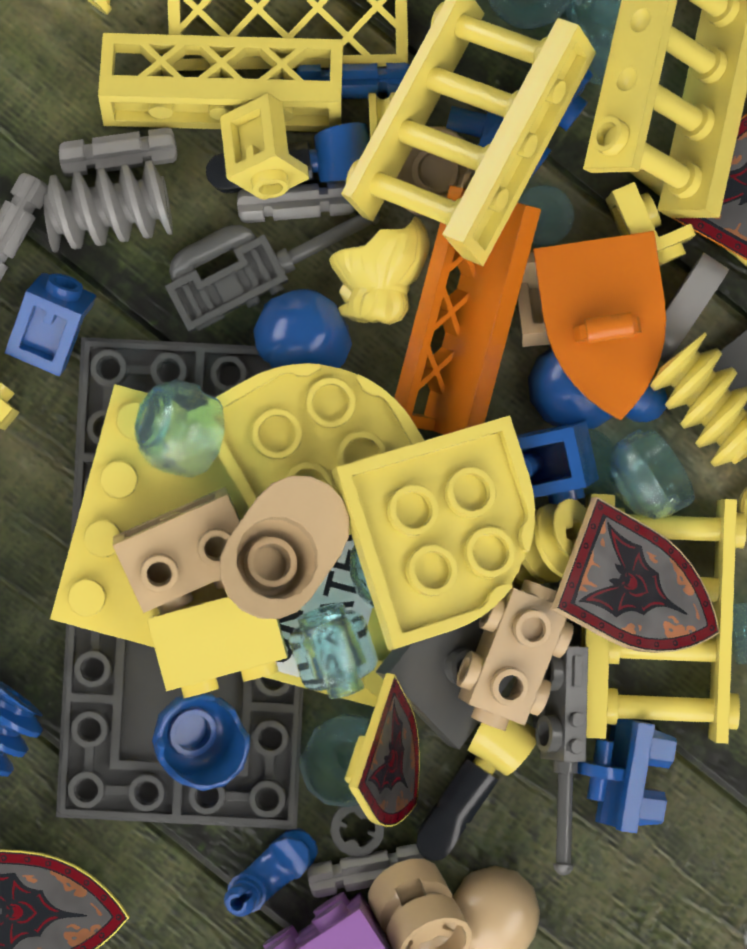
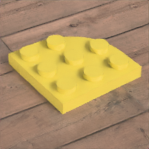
M291 364L261 372L193 410L194 415L248 508L252 506L257 497L272 483L289 476H312L329 484L338 493L331 472L335 467L424 441L405 409L382 387L359 374L321 364Z
M510 415L344 464L331 470L338 494L343 499L349 515V529L388 651L470 624L494 608L513 587L512 582L520 570L526 552H529L531 549L535 528V502L530 476Z

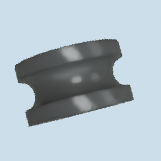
M354 799L343 803L337 808L332 817L330 833L334 844L340 851L350 856L360 857L370 854L380 845L384 836V826L374 824L375 829L368 828V835L372 837L364 843L360 844L355 836L345 839L341 834L340 827H347V821L343 819L347 814L355 812L360 819L367 818L357 800Z

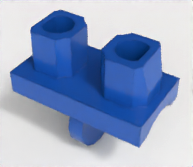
M618 719L617 725H611L609 740L596 739L593 761L578 762V774L590 776L587 799L598 801L595 822L616 827V830L637 833L638 825H656L664 822L667 805L665 792L645 788L648 766L669 769L674 762L677 746L675 737L654 730V724L635 719Z

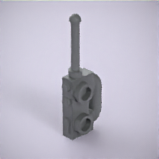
M378 212L373 222L358 214L289 251L283 248L274 253L265 234L257 238L250 229L242 225H229L220 228L184 247L175 254L169 269L172 282L166 285L165 288L188 332L201 331L224 319V315L245 304L248 308L261 302L260 297L268 292L271 296L285 290L283 285L289 282L286 274L296 269L295 264L370 225H377L381 217L380 212ZM233 249L239 260L238 262L201 280L195 268Z
M569 646L561 658L551 657L543 678L551 682L550 695L543 711L538 716L533 715V728L536 729L535 737L537 746L540 749V759L554 760L553 773H558L556 863H553V867L561 876L570 874L574 867V864L571 863L573 774L578 773V762H586L588 647Z

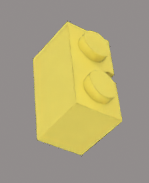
M228 596L177 609L166 614H159L147 619L166 691L181 688L183 698L219 689L217 677L241 671L243 682L279 672L276 661L288 657L279 619H259L241 611Z

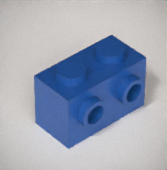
M587 421L516 435L530 476L534 498L547 495L548 501L551 504H558L565 499L577 500L585 497L583 488L599 480Z

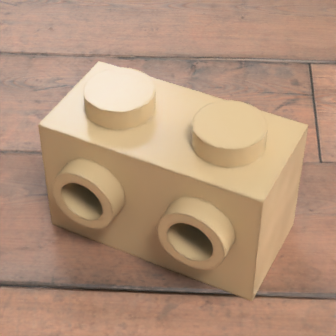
M226 487L113 536V548L143 613L156 607L160 614L175 611L194 600L191 594L192 591L214 582L216 589L224 588L220 579V556L228 538L241 521Z

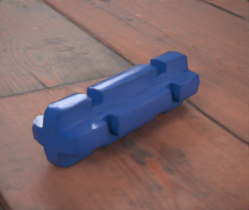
M377 63L343 64L342 99L369 98L368 93H376L377 96L378 93H387L388 98L391 92L397 91L410 65L407 63H386V68H377ZM330 64L329 70H321V65H300L297 67L296 73L303 80L330 81Z

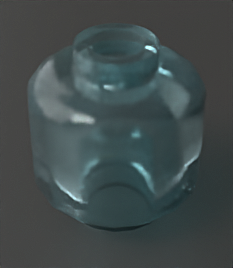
M344 603L326 605L300 615L297 618L299 626L290 633L288 641L303 685L309 690H327L329 699L345 697L364 688L362 678L370 674L378 663V657L363 615L357 611L346 610Z

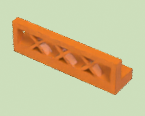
M450 185L447 198L456 201L462 198L466 189ZM521 203L516 204L484 266L462 258L442 235L446 224L440 222L394 397L408 413L417 429L430 430L445 435L485 423L539 220L540 208ZM458 266L460 278L457 289L448 295L446 284L449 273ZM443 325L445 335L442 347L433 354L430 345L434 331ZM427 383L430 392L424 415L414 414L413 410L418 391Z

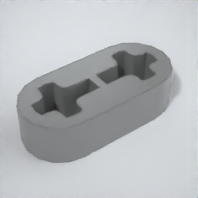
M706 253L700 256L665 307L666 331L660 358L664 363L670 359L729 271L727 267Z

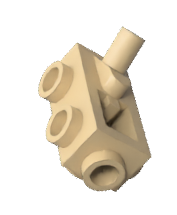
M524 579L520 590L512 587L494 608L480 617L479 627L484 629L478 647L476 652L469 651L466 654L457 675V686L462 687L458 698L474 706L471 718L505 731L509 720L525 726L530 713L538 716L543 711L551 690V682L543 679L551 657L561 658L568 649L573 635V624L567 622L566 617L551 610L557 591ZM513 675L516 677L510 695L507 698L502 697L499 692V684L504 677Z

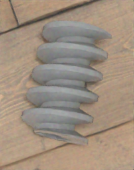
M152 160L145 161L143 176L140 180H136L128 164L121 165L118 183L111 182L104 167L97 169L94 187H88L80 171L74 172L71 190L68 191L64 190L56 175H51L49 178L47 194L43 196L44 216L49 244L54 253L58 252L60 248L62 234H64L72 249H81L86 230L89 232L95 245L98 246L105 245L109 227H112L119 241L128 242L133 223L137 225L144 238H152L156 220L158 219L167 234L173 235L172 216L164 176L159 175Z

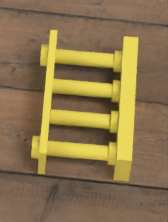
M445 0L436 8L432 16L431 28L363 154L350 167L346 177V185L341 195L363 218L372 222L386 200L444 223L446 228L442 235L461 257L484 266L591 65L596 51L578 24L557 18L548 37H544L540 41L483 21L482 18L485 13L475 0ZM469 42L532 64L520 89L511 94L453 73ZM441 94L504 117L491 144L481 147L426 126L425 124ZM413 147L475 171L462 198L453 201L397 179Z
M621 0L583 169L590 173L639 172L641 168L663 181L657 209L659 212L670 218H720L747 94V0H688L702 9L695 40L672 26L677 0ZM666 52L689 66L682 98L659 84ZM653 110L676 123L669 156L646 143Z
M586 495V510L593 497H598L615 507V495ZM737 499L717 500L716 517L628 514L656 530L668 540L715 541L714 578H700L710 596L711 602H713L720 633L706 642L691 648L674 652L649 653L621 647L581 626L580 647H588L586 738L606 739L607 724L617 725L618 719L709 722L708 739L715 743L728 744L729 729L737 730L740 719L739 694L730 693L735 548L743 549L745 546L746 514L744 512H737ZM618 508L619 510L625 512V508ZM620 658L711 662L710 698L618 695V689L608 688L609 664H619Z

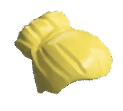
M414 216L410 224L402 229H380L365 245L341 249L331 255L329 259L331 267L343 283L339 294L345 303L338 307L342 317L349 318L354 322H380L388 325L402 321L410 309L408 298L410 285L418 279L430 249L428 232L421 219Z

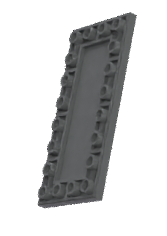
M81 338L71 540L114 384L200 407L243 381L261 372L273 369L269 363L260 357L256 346ZM66 624L56 817L297 829L304 688L265 677L243 682L241 671L217 677L219 689L207 693L213 694L215 697H222L234 707L244 728L250 735V749L244 769L226 786L201 791L182 785L171 778L159 763L154 752L152 739L158 714L176 697L183 695L181 688L166 691L155 648Z

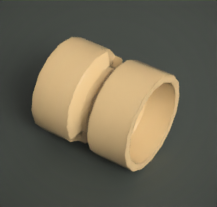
M408 859L397 862L382 871L373 881L368 892V904L381 929L386 934L391 949L469 948L472 942V930L459 906L452 898L450 889L434 863L426 859Z

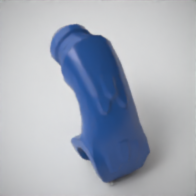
M300 828L287 830L276 838L250 866L233 877L224 897L227 910L232 915L238 917L260 910L276 892L293 879L300 878L314 863L319 852L315 840L309 833Z

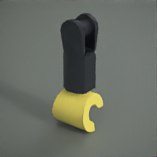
M509 720L506 730L503 731L481 723L468 748V751L476 756L475 759L467 755L440 795L438 803L434 805L418 830L417 848L424 858L438 861L445 858L451 852L466 829V823L472 821L499 781V776L494 772L497 770L503 775L508 776L531 753L536 745L535 728L527 723L524 726Z

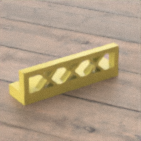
M103 33L98 89L103 126L221 129L220 116L266 93L271 94L283 103L286 131L320 132L342 124L343 39ZM116 53L142 54L151 63L138 76L114 75ZM185 55H201L212 65L199 77H183L172 67ZM245 57H261L272 68L259 79H245L232 67ZM305 58L330 59V81L303 80L293 68Z

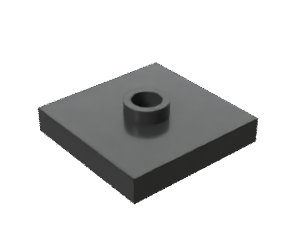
M480 618L453 631L394 649L376 670V673L383 680L386 673L395 674L412 710L446 745L456 749L461 748L479 724V721L471 718L474 706L458 698L462 687L457 686V675L466 654L469 651L476 652L484 629L479 627ZM513 675L506 676L501 680L499 684L500 694L514 677Z

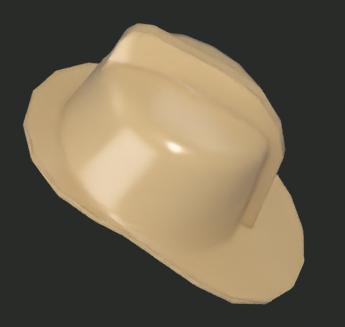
M289 476L272 483L257 497L228 538L220 556L221 582L227 596L241 611L259 619H281L298 612L312 598L341 556L349 538V515L343 499L329 484L312 476Z

